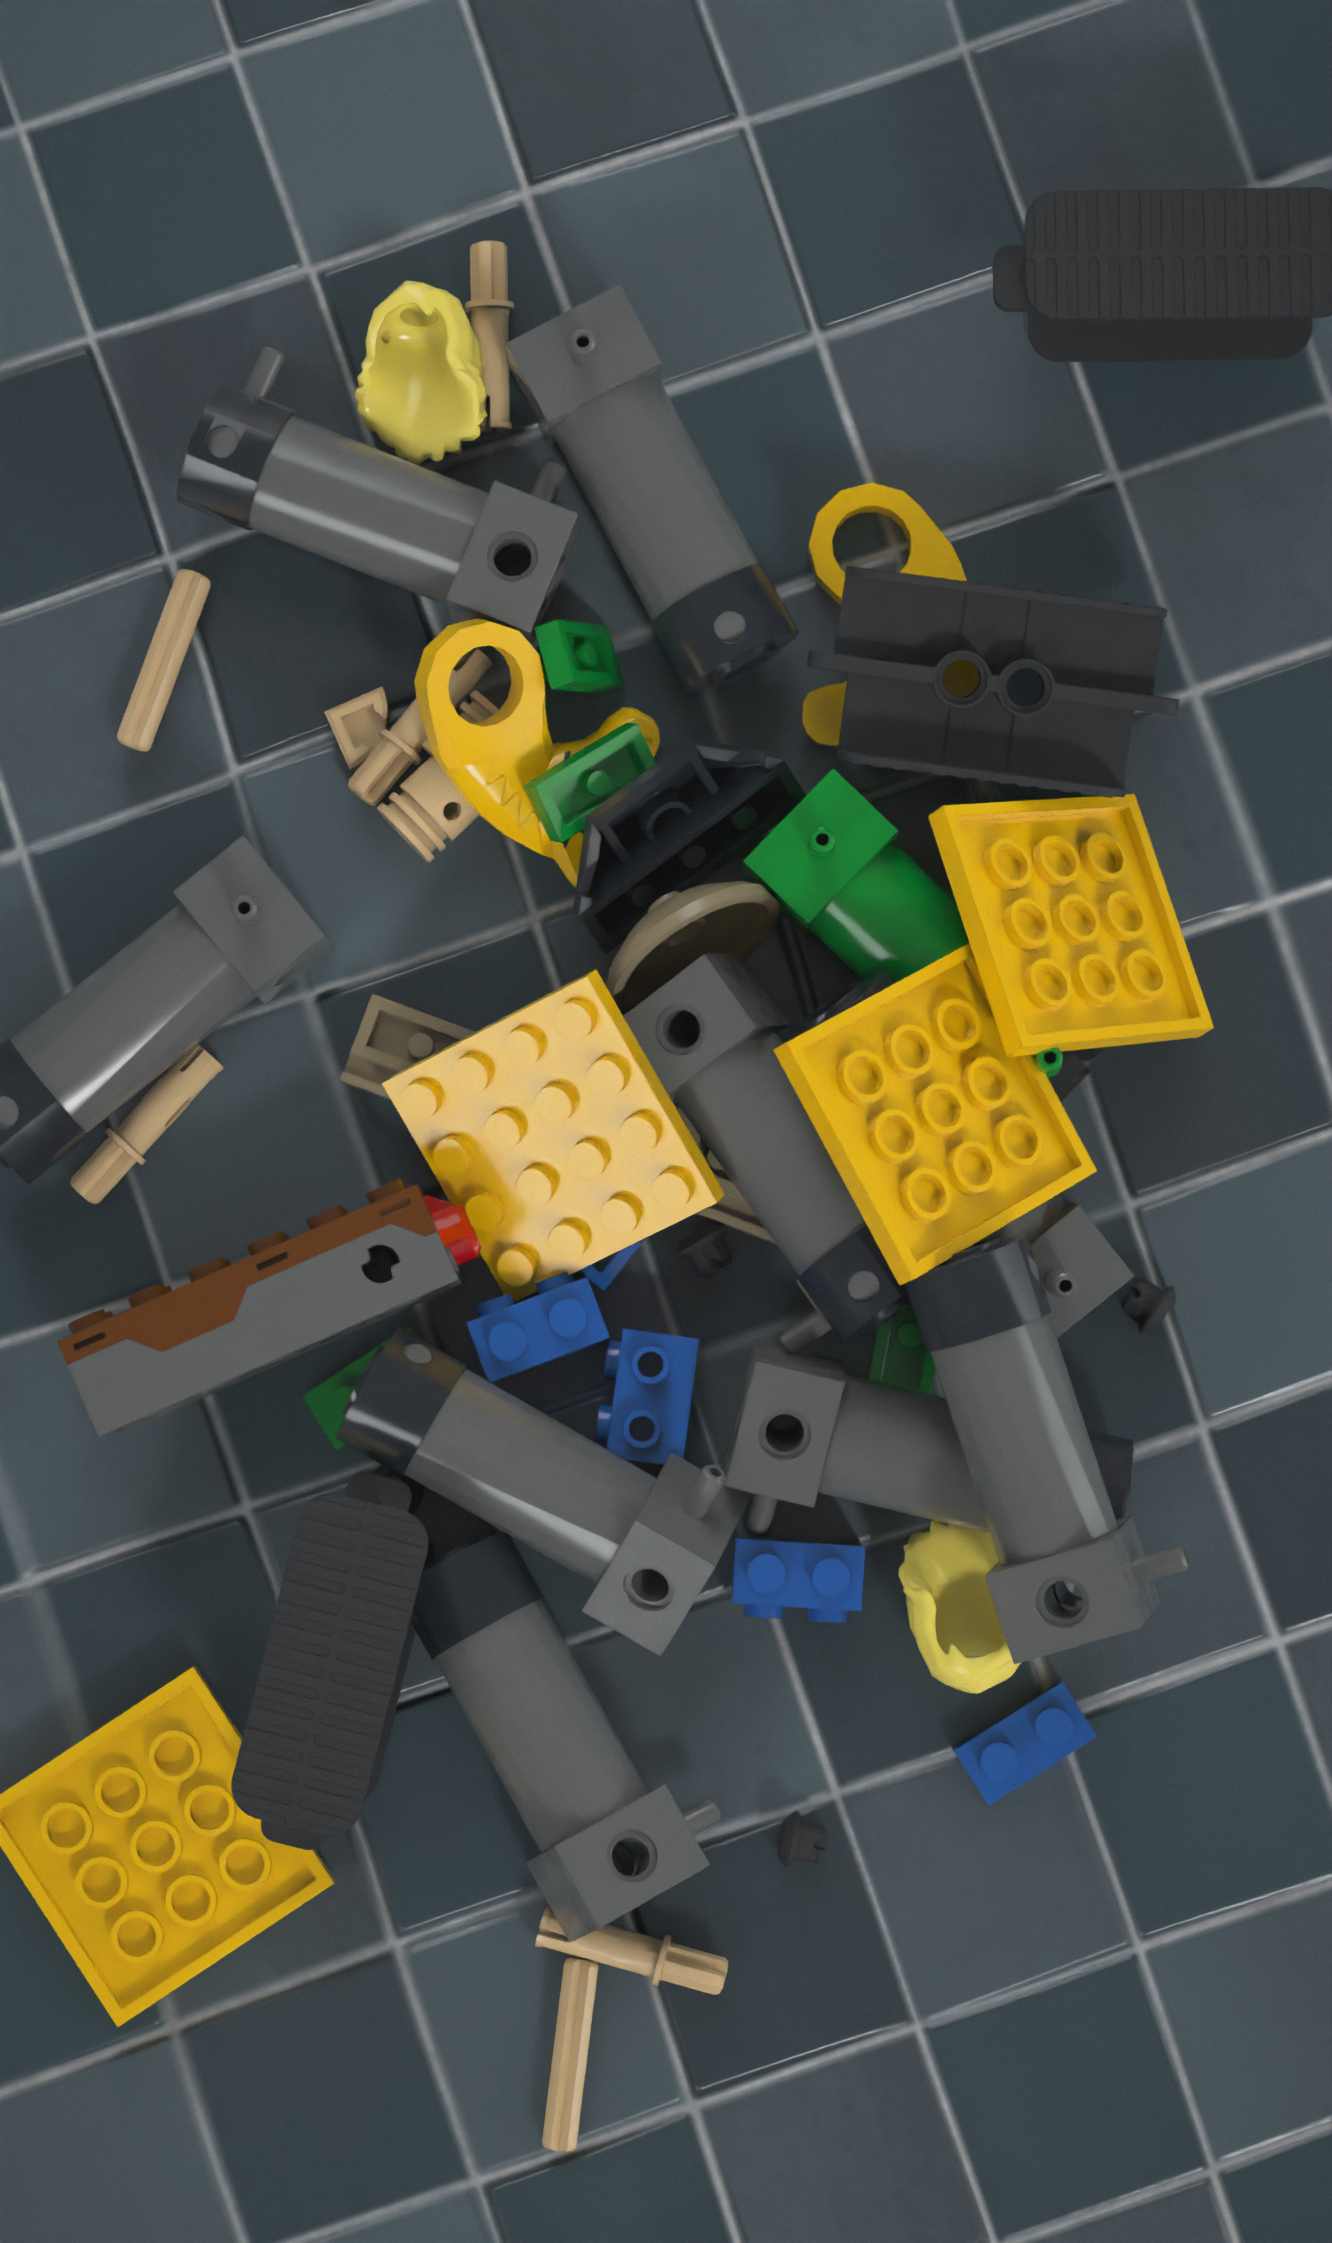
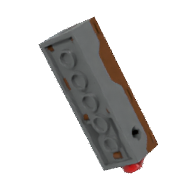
M399 1179L368 1192L366 1196L370 1205L354 1212L348 1213L347 1208L344 1209L342 1205H339L307 1219L310 1231L290 1239L288 1234L284 1235L283 1231H280L249 1244L247 1248L251 1257L232 1265L229 1260H224L223 1257L204 1263L187 1272L191 1283L172 1291L170 1285L165 1286L164 1283L140 1291L128 1298L131 1309L113 1316L112 1311L105 1312L104 1309L72 1321L68 1324L72 1335L57 1342L98 1437H116L463 1285L458 1265L477 1258L482 1249L465 1208L425 1195L424 1191L417 1184L407 1188L402 1179ZM384 1250L395 1251L399 1257V1263L391 1268L393 1279L385 1283L374 1282L369 1270L378 1265L375 1255Z

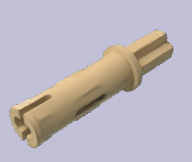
M492 240L480 241L472 244L470 247L471 301L465 303V312L471 313V327L481 345L483 360L485 361L482 368L483 383L486 387L484 409L488 415L478 426L481 428L480 432L492 433L493 428H496L498 432H506L512 430V423L510 422L509 361L506 343L509 342V313L514 311V302L508 301L507 247L503 242Z
M478 648L475 651L472 649L461 656L452 669L448 687L450 701L455 710L487 670L494 666L493 662ZM417 697L389 731L382 729L379 732L382 740L349 779L348 787L359 799L371 806L380 803L411 763L418 766L422 761L419 754L424 749L422 744L427 740V735L418 708Z
M197 1044L174 1063L114 1131L109 1127L104 1131L109 1137L71 1178L70 1183L72 1187L88 1202L94 1205L100 1203L136 1162L141 1165L146 1162L142 1157L144 1153L224 1067Z
M550 1906L545 1907L539 1927L541 1929L536 1938V1947H546L653 1978L652 1984L656 1986L659 1985L660 1980L713 1995L720 1994L723 1989L728 1971V1960L725 1957L672 1943V1936L665 1934L664 1940L608 1924L569 1943Z

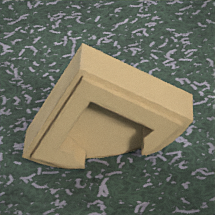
M382 686L324 712L351 772L357 770L380 743L382 738L379 736V732L382 729L387 730L389 710Z

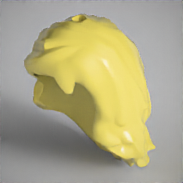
M405 280L373 311L365 339L366 356L361 363L362 372L357 376L359 387L355 391L356 408L363 418L364 427L368 431L376 432L387 446L395 448L399 458L407 459L416 465L421 464L427 459L439 463L443 459L445 452L461 454L462 441H473L480 436L481 428L478 425L488 415L484 409L486 387L483 383L482 368L485 361L483 360L481 345L470 325L460 300L446 290L438 289L422 282Z
M931 1521L930 1531L913 1533L909 1539L910 1543L903 1546L905 1557L904 1562L899 1567L898 1575L904 1586L903 1591L906 1594L910 1629L931 1676L952 1688L978 1694L1010 1678L1021 1664L1013 1663L985 1577L999 1560L990 1533L940 1521Z

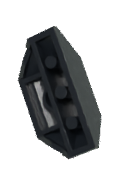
M689 738L586 816L573 909L599 947L607 954L627 938L633 927L648 914L649 907L657 899L670 892L678 891L681 893L697 886L780 823L806 797V794L785 760L778 753Z

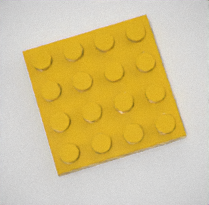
M1125 794V797L1112 798L1091 796L943 805L928 816L1007 1057L1034 1055L1058 1047L1063 1052L1198 1038L1214 1028L1135 794Z
M970 943L773 1049L899 1286L918 1278L950 1259L953 1254L972 1246L1097 1171L1045 1073L1036 1067L1034 1061L1035 1054L1015 1057L1006 1056Z
M597 969L396 1073L382 1083L451 1203L465 1208L470 1223L481 1244V1256L504 1295L511 1293L514 1302L536 1292V1283L564 1272L571 1275L717 1203L725 1195Z
M193 1666L0 1794V1847L117 2027L336 1882L315 1849L304 1850L268 1840L261 1830L262 1820L245 1814L235 1803L231 1782L243 1737L196 1666Z

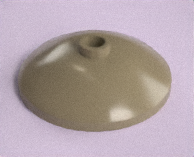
M746 881L704 884L687 889L681 893L674 891L665 894L649 907L648 914L628 934L611 964L606 987L619 1010L629 1012L703 954L739 952L745 960L757 949L773 929L779 917L780 905L769 888Z

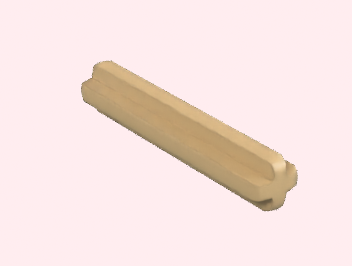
M180 569L176 574L117 733L119 742L129 748L147 752L154 741L211 587L209 579L198 572Z
M580 1957L567 1958L564 1962L542 2137L543 2147L561 2152L574 2151L577 2145L599 1967L597 1962Z

